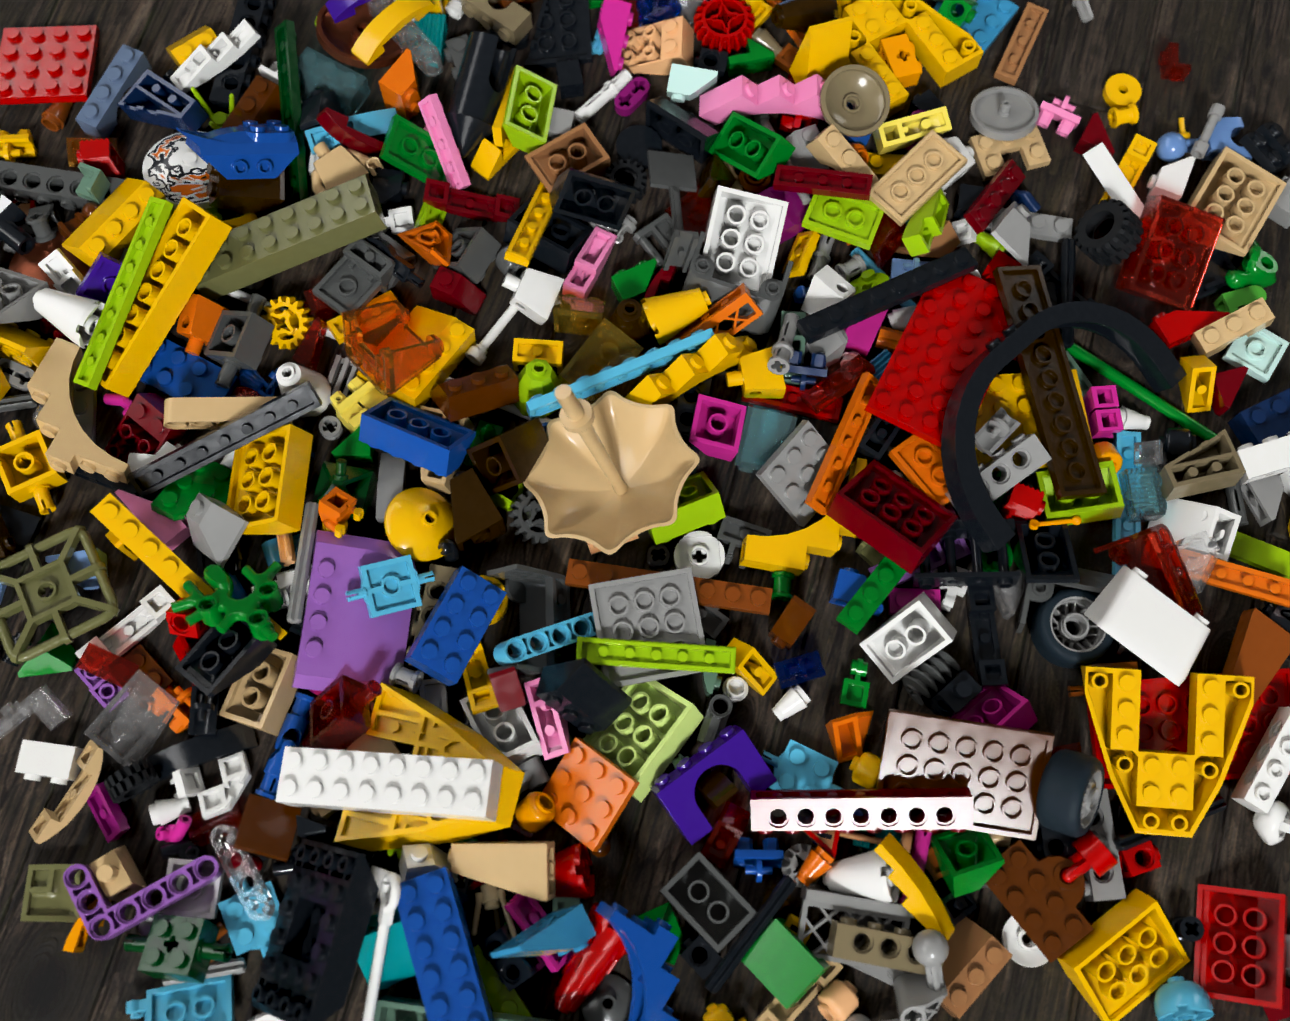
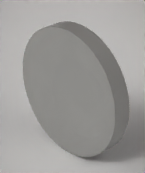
M999 86L980 92L972 101L969 116L973 127L982 135L994 140L1012 141L1023 138L1034 130L1039 116V108L1036 101L1028 93L1013 87Z

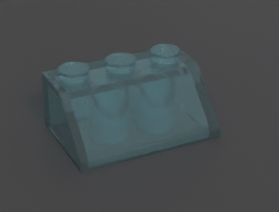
M308 46L299 56L298 74L301 79L300 98L302 103L304 100L311 98V93L320 89H324L325 92L335 91L343 114L347 117L355 115L371 93L367 78Z

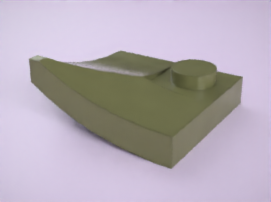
M29 864L20 921L76 923L80 915L63 881L64 872L74 864ZM82 869L75 874L74 879L77 885L82 884L85 880V872Z

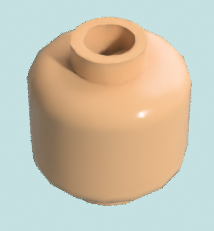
M838 979L831 980L818 995V1010L828 1021L847 1020L859 1005L856 995L857 989L847 980L844 982Z

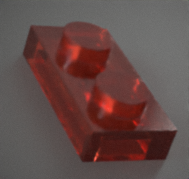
M89 643L76 667L127 690L140 666Z

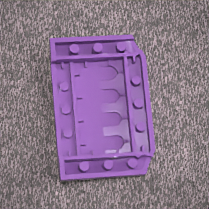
M316 531L312 555L313 561L292 688L377 698L381 682L391 685L389 684V676L394 665L398 662L404 664L412 608L369 618L367 605L363 598L348 602L346 598L356 594L345 595V591L360 588L359 566L403 556L392 546L390 541L347 534L337 538L334 532ZM412 560L413 567H414V569L417 571L416 566H415V563H414V561Z

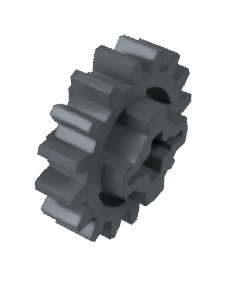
M528 490L524 495L520 494L517 496L516 501L510 505L514 511L508 513V516L514 518V521L509 525L510 527L516 526L517 530L514 534H522L523 542L531 539L532 545L538 542L544 544L548 542V539L551 540L553 538L546 536L542 509L537 504L539 502L533 493ZM540 512V514L537 516V519L532 522V520L535 518L534 516Z

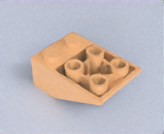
M683 15L626 30L625 34L629 35L626 49L622 48L621 56L624 57L622 69H626L630 74L670 75L672 63L693 67L694 30Z

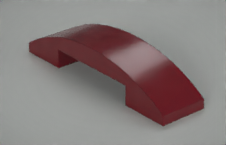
M328 107L317 115L316 120L341 144L369 157L379 158L383 142L348 127L349 117Z
M426 178L423 202L442 211L466 218L507 222L519 209L520 198L498 193L496 197H490L450 188V183Z

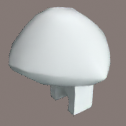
M1279 800L1274 801L1268 814L1255 812L1253 816L1254 828L1266 844L1276 845L1284 839L1286 833L1290 834V810Z

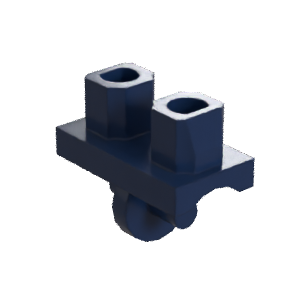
M794 349L793 357L789 360L790 369L788 372L802 374V376L792 375L791 382L800 383V390L805 391V384L815 385L816 378L807 377V375L827 377L826 354L812 352L811 364L801 363L803 351Z

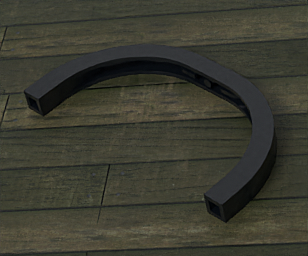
M1090 301L1061 303L1035 313L1016 325L1012 323L1001 331L1003 335L1000 338L996 337L985 345L987 349L961 375L952 391L943 419L941 456L946 485L953 505L963 524L983 553L999 550L1015 535L991 500L980 475L976 458L975 428L977 415L983 396L992 380L1009 362L1045 332L1058 328H1076L1098 334L1118 346L1135 363L1155 393L1171 389L1187 374L1166 344L1143 322L1127 312L1103 303Z

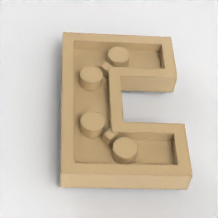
M1037 124L1030 134L1017 140L1000 141L981 134L970 137L968 141L970 147L974 150V158L983 181L992 180L1004 165L1002 155L1019 151L1027 171L1048 166L1051 162Z

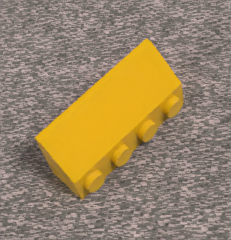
M126 178L61 244L62 247L90 267L100 251L118 260L124 248H129L150 196L166 200L165 194L145 180Z

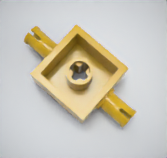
M13 420V427L8 422L5 428L9 433L11 442L0 446V476L7 494L19 503L34 497L39 513L41 515L50 514L49 508L51 512H54L57 508L54 505L49 490L68 482L65 472L61 473L52 469L46 458L45 453L52 441L49 437L42 434L40 429L26 435L21 420Z

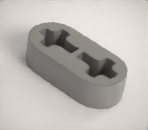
M0 359L1 370L9 368L13 372L12 375L4 372L9 385L23 392L30 393L27 387L28 382L24 383L20 378L22 376L29 379L35 371L10 359Z

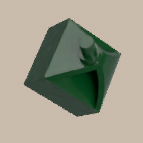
M342 458L337 459L336 463L324 461L312 502L319 504L320 499L334 487H338L357 499L355 507L364 510V517L360 521H355L353 514H351L348 524L366 527L378 482L375 473L371 470L346 466L347 460Z

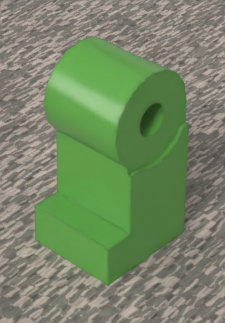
M1252 285L1223 293L1213 304L1217 312L1232 313L1261 297L1266 300L1267 295L1262 287Z

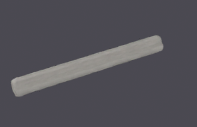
M307 502L305 504L287 613V622L292 624H300L302 621L319 514V504L316 502Z

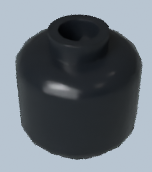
M1167 428L1164 431V435L1158 437V447L1161 450L1167 451L1168 460H1175L1184 453L1196 448V434H1192L1189 428Z

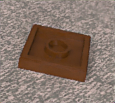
M249 793L232 848L286 862L289 858L297 828L296 815L300 816L302 808L288 806L275 802V800Z

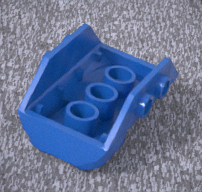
M243 120V124L237 127L220 128L207 133L176 127V130L186 137V144L207 164L209 162L227 180L277 178L299 154L294 130L290 129L289 125L282 124L279 120H267V124H258V121Z

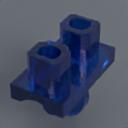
M818 650L773 663L780 689L826 676Z

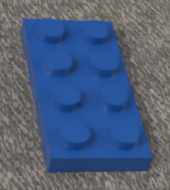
M166 338L139 380L170 398L230 397L240 382L239 377L235 375L230 389L216 385L215 381L218 378L221 367L200 356H194L185 352V348Z

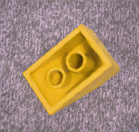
M851 16L809 26L789 69L795 83L815 74L826 80L833 71L848 65L853 23Z

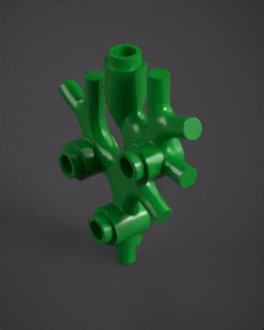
M274 561L263 573H256L249 565L244 566L241 572L253 584L254 590L243 599H234L232 597L234 584L231 576L222 566L211 564L204 570V580L215 592L205 596L192 581H186L183 584V589L189 594V597L172 602V610L176 613L186 609L197 608L193 613L185 617L187 623L192 626L202 620L205 625L216 627L222 634H225L234 622L244 621L248 624L255 639L273 642L278 638V633L274 630V624L271 622L266 610L276 612L282 608L284 599L278 584L272 581L282 569V566Z

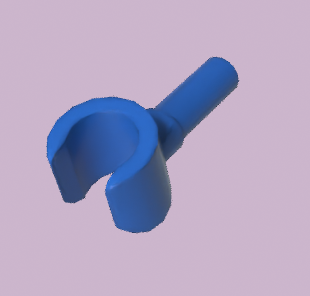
M798 286L793 293L796 304L804 302L809 287Z

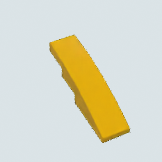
M889 832L874 851L893 869L888 878L907 896L902 905L926 929L939 931L948 942L955 929L941 899L912 856Z

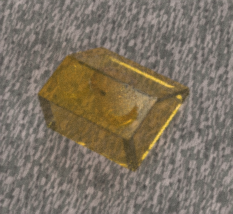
M571 294L558 295L553 307L555 332L603 337L606 301L596 297L585 299Z

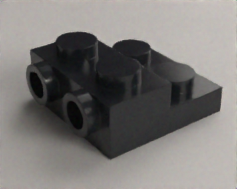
M1273 121L1262 124L1256 131L1245 134L1239 140L1260 166L1269 173L1275 174L1290 167V140L1283 134L1284 130L1279 124Z

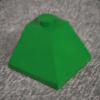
M949 830L931 836L930 841L941 874L954 898L980 890L1005 863L1003 856L988 833L971 830L952 832Z

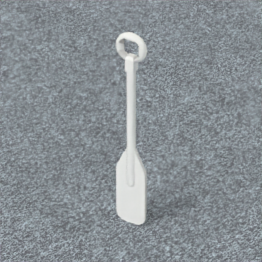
M388 872L384 876L380 887L379 926L362 1021H374L390 925L393 923L394 911L399 904L401 894L400 879L395 872Z

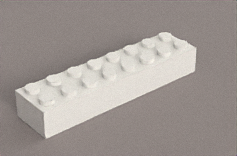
M285 746L275 802L295 807L496 822L503 765L494 760Z

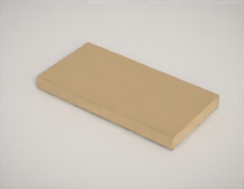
M932 129L872 186L869 200L901 227L967 164L968 159Z

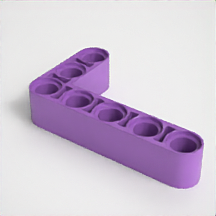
M201 856L113 906L102 891L89 865H71L64 872L63 881L91 938L95 940H110L152 917L155 913L161 912L217 880L223 873V864L220 859L214 856ZM212 861L215 866L214 872L206 877L202 872V866L205 862ZM82 869L86 877L82 884L77 885L74 879L75 874ZM186 875L189 885L185 890L180 891L176 885L177 880L180 876ZM155 890H160L163 894V899L160 904L155 906L151 902V895ZM94 894L98 899V903L93 910H90L86 903L88 897ZM132 904L136 907L137 912L132 920H128L125 917V910ZM106 919L110 923V930L107 934L102 935L99 932V924L102 920Z

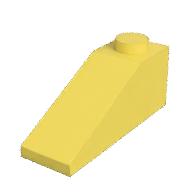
M946 106L883 123L873 132L878 154L881 155L900 150L914 142H919L932 129L938 135L952 130Z

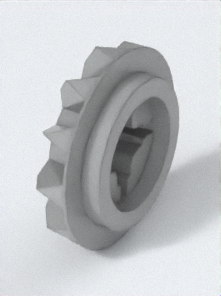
M796 844L788 848L784 853V860H782L781 866L784 876L788 875L797 883L796 887H807L796 877L799 871L793 872L799 865L796 855L804 861L810 850L815 849L812 845ZM819 877L816 881L811 883L809 887L816 884L821 877Z

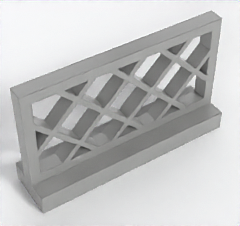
M802 886L800 896L802 903L797 937L803 942V939L809 934L813 933L821 945L814 949L812 953L818 959L823 958L825 961L903 974L904 971L835 958L829 954L819 953L823 949L827 951L828 939L823 942L816 932V929L826 921L831 925V917L839 911L846 912L850 918H854L851 913L860 914L854 918L857 919V924L865 916H872L876 923L884 924V927L895 920L902 922V928L909 929L910 919L914 916L902 904L897 902L886 903ZM808 906L819 907L825 916L813 926L807 919ZM825 909H831L833 911L827 914ZM878 918H884L886 920L881 923ZM807 924L809 929L805 931V926ZM860 933L863 938L854 944L855 947H859L865 942L863 933ZM888 938L889 942L881 948L883 953L892 946L890 938Z

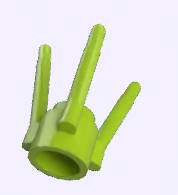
M191 87L192 93L211 119L209 122L211 128L214 130L220 129L235 108L234 94H229V115L224 112H216L214 114L195 87Z

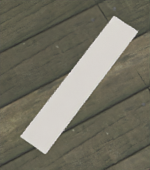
M1103 142L1084 153L1085 160L1110 198L1122 201L1142 221L1143 225L1141 227L1144 229V232L1140 235L1142 238L1141 245L1158 271L1178 258Z

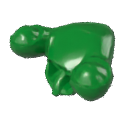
M1254 240L1246 256L1243 258V271H1228L1225 276L1226 284L1234 290L1252 285L1266 288L1276 283L1278 264Z

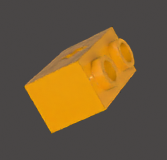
M907 33L881 39L877 53L903 87L917 85L922 74V65L916 59L914 44L909 41Z

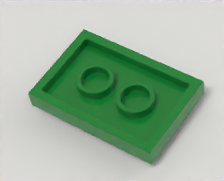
M395 114L391 119L379 158L424 183L426 178L447 182L429 132Z

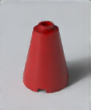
M576 843L555 853V897L588 898L594 896L595 878L594 874L590 875L589 869L592 861L589 851L583 843Z

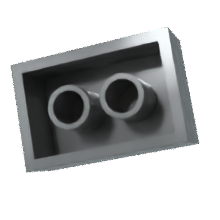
M700 852L696 853L659 891L717 953L757 913Z

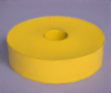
M1122 73L1111 76L1102 91L1103 99L1107 105L1117 109L1127 107L1131 103L1136 104L1142 94L1140 83L1131 75Z

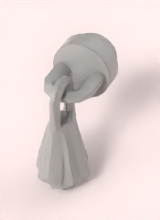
M627 214L620 230L589 222L588 226L593 228V230L597 226L610 233H616L617 239L615 244H619L623 241V235L626 231L633 234L636 230L637 221Z

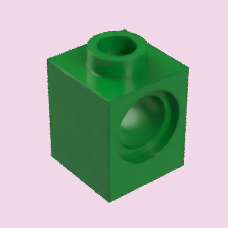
M944 0L938 13L961 27L973 21L977 14L975 9L978 3L973 0ZM957 3H960V4L963 5V7H964V13H963V15L957 14V12H956V5H957Z

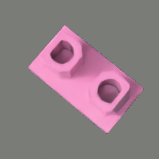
M1066 95L1063 101L1054 98L1052 104L1046 101L1042 102L1039 107L1037 126L1047 129L1051 120H1055L1060 123L1055 133L1066 138L1077 127L1082 117L1073 114L1076 107L1068 104L1071 97Z

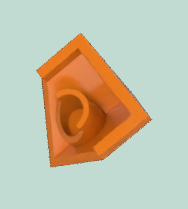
M437 220L397 234L428 263L443 267L450 265L453 235Z

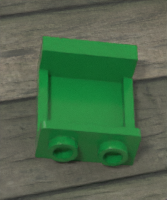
M783 917L776 918L775 920L772 918L741 961L786 1009L795 1006L826 972L830 965L823 958L818 959L785 925L786 920Z

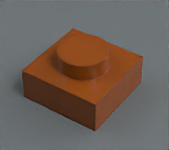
M788 43L775 57L774 64L790 75L789 69L798 49Z

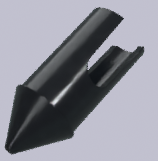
M473 31L469 34L448 110L445 113L447 122L452 129L455 143L460 150L462 160L479 147L484 138L488 139L493 134L492 126L506 91L517 53V48H512L509 51L496 49L499 36L480 31Z

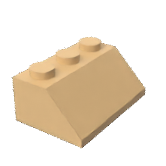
M275 648L259 667L231 685L219 715L251 728L278 736L298 689L292 688L297 655Z

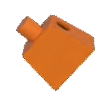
M192 294L179 315L176 329L177 333L189 338L185 352L194 356H200L203 345L207 346L222 310L228 309L200 294Z

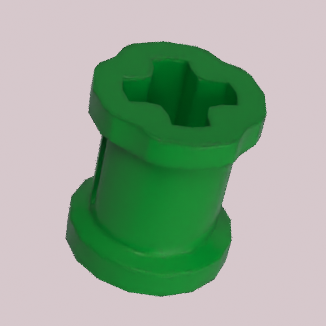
M785 571L773 572L772 600L791 601L793 595H791V583L795 575Z

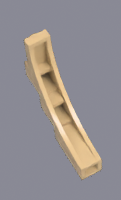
M56 337L27 384L32 399L44 405L36 418L39 429L45 436L54 438L45 453L49 465L55 471L61 473L66 471L75 474L78 467L88 473L96 472L102 474L112 482L117 483L121 481L128 484L127 476L131 473L129 464L109 455L97 446L83 431L76 418L73 396L75 383L73 380L83 358L82 349L74 343Z

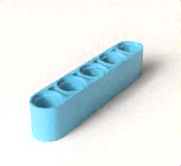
M589 612L501 642L494 648V659L499 665H512L576 643L577 636H596L593 613ZM575 626L578 628V634L575 631ZM553 633L557 636V642L553 638ZM530 640L534 642L535 650L532 648ZM508 647L512 650V657L508 654Z

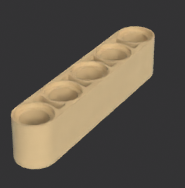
M278 396L167 398L164 400L163 426L177 430L216 429Z

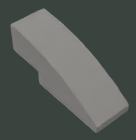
M389 453L381 454L376 498V520L379 524H384L385 511L390 501L397 494L407 489V461L393 457Z

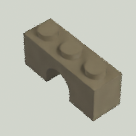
M461 0L462 11L466 16L475 18L484 28L492 29L498 33L502 40L509 41L515 46L533 27L531 13L514 1L505 9L497 10L494 9L497 5V0Z

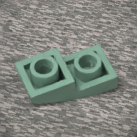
M706 638L705 644L715 646L716 641ZM701 672L705 695L711 698L713 691H719L722 677L718 676V673Z

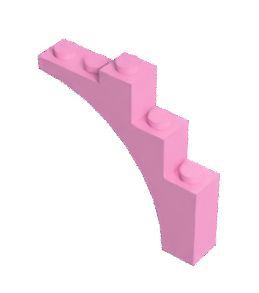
M779 74L757 85L741 75L700 95L699 116L714 126L727 121L733 111L742 116L777 113L794 114L817 118L826 122L820 108V92L825 79L815 74L793 84Z

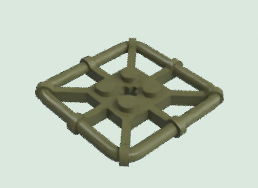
M75 525L74 527L67 528L36 544L30 543L25 546V549L0 560V572L26 559H30L34 571L17 579L0 575V584L14 587L19 598L18 601L2 609L0 606V639L12 663L21 664L64 643L68 645L74 642V638L107 623L119 614L118 600L106 574L108 569L106 564L101 562L93 540L84 526ZM66 541L58 559L42 566L39 553ZM79 541H81L91 565L71 574L68 563ZM96 576L107 604L81 597L76 584ZM49 587L53 590L49 597H42L46 593V588ZM77 606L103 612L70 629L67 628L62 616L63 613ZM24 610L27 622L15 645L6 621L9 617ZM54 619L59 634L26 650L38 625Z

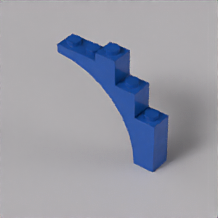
M601 901L595 911L611 924L620 936L628 954L632 973V1000L628 1021H679L672 1016L674 1010L666 1005L679 982V979L671 974L673 968L664 963L679 937L670 932L672 926L659 917L656 922L647 916L643 920L635 915L629 919L626 917L628 911L617 903L613 902L609 906Z

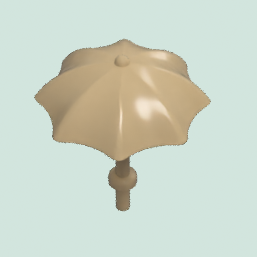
M559 385L554 392L556 399L562 407L559 418H554L548 422L546 435L549 441L527 479L523 482L524 486L533 493L542 509L546 536L549 538L566 537L586 541L596 546L603 553L610 555L617 552L628 540L646 530L673 524L677 519V504L682 487L700 461L698 454L687 446L678 431L673 406L670 404L648 405L633 402L612 390L605 392L597 401L590 404L584 399L577 398L569 385Z

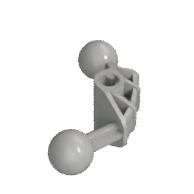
M926 929L915 936L912 942V952L916 960L924 965L926 975L907 973L896 977L893 987L899 1018L883 1021H929L939 1011L943 999L948 995L943 978L942 963L949 954L948 942L939 931ZM856 1013L851 1014L845 1021L871 1020L865 1015Z

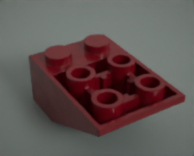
M137 393L104 451L127 463L129 453L155 455L166 441L173 446L177 443L179 444L188 429L177 430L164 427V399L157 393Z

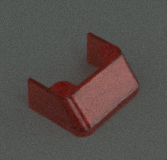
M1164 524L1155 525L1093 549L1095 554L1108 549L1110 559L1120 566L1127 564V567L1131 570L1136 566L1148 575L1146 579L1148 583L1192 616L1198 613L1203 617V608L1171 532Z

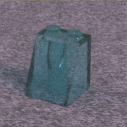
M748 403L739 450L734 465L739 466L738 470L747 473H753V469L759 471L793 432L798 418L797 415Z

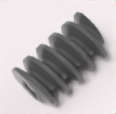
M940 650L927 659L925 663L917 666V669L910 671V676H905L902 682L910 697L918 704L924 705L921 697L924 696L927 699H931L932 697L928 690L931 689L938 693L939 688L936 683L938 682L945 686L947 683L944 676L953 679L954 675L951 670L953 669L960 673L961 668L950 655Z

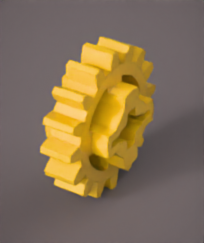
M280 296L278 299L270 300L271 306L264 307L267 315H261V317L275 325L272 332L271 345H278L279 349L288 350L304 346L303 340H310L311 338L307 332L314 329L312 326H309V322L314 320L313 317L307 316L310 308H302L304 301H296L294 296ZM283 307H289L284 311L280 310ZM290 335H293V336H294V337L291 338V339H287V338H286L287 336H290Z

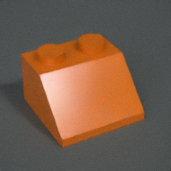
M407 48L378 82L385 107L387 109L395 108L398 115L409 121L412 116H416L419 113L418 103L421 101L412 53Z

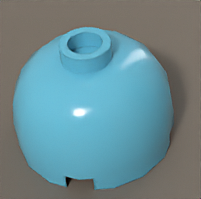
M1183 976L1168 978V983L1163 984L1156 991L1154 1011L1158 1021H1206L1214 1016L1212 1002L1208 993L1202 986L1193 981L1185 980Z

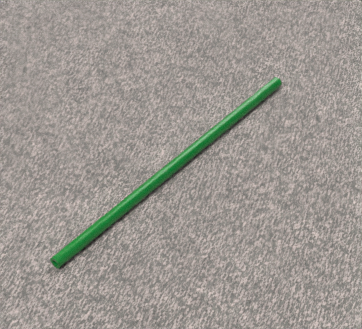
M1076 343L1071 348H1065L1071 356L1180 426L1189 428L1193 434H1196L1202 440H1210L1218 435Z

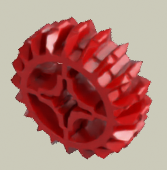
M703 0L701 6H698L693 19V30L696 33L697 41H702L703 47L709 46V49H718L720 52L726 50L730 54L731 49L738 52L740 46L745 47L747 45V38L751 39L755 30V16L752 14L751 6H746V0L740 2L739 0Z

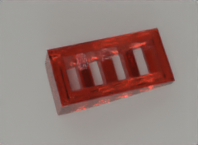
M318 316L315 318L292 357L293 360L313 371H316L327 332V323Z

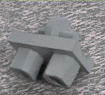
M1001 407L975 434V447L983 454L991 456L1021 423L1011 418Z

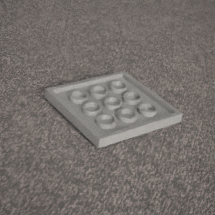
M691 567L588 584L597 638L706 645ZM602 666L603 674L618 687L701 673Z

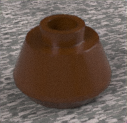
M740 171L739 182L746 192L759 194L770 185L771 175L757 180Z

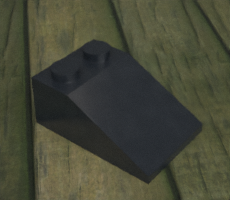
M1015 520V535L1010 539L1013 559L1026 583L1080 582L1067 524L1040 526L1037 530H1032L1028 526L1030 520Z
M244 621L234 622L225 634L220 633L216 627H210L175 669L211 698L259 667L278 644L274 641H259L255 639L248 624Z

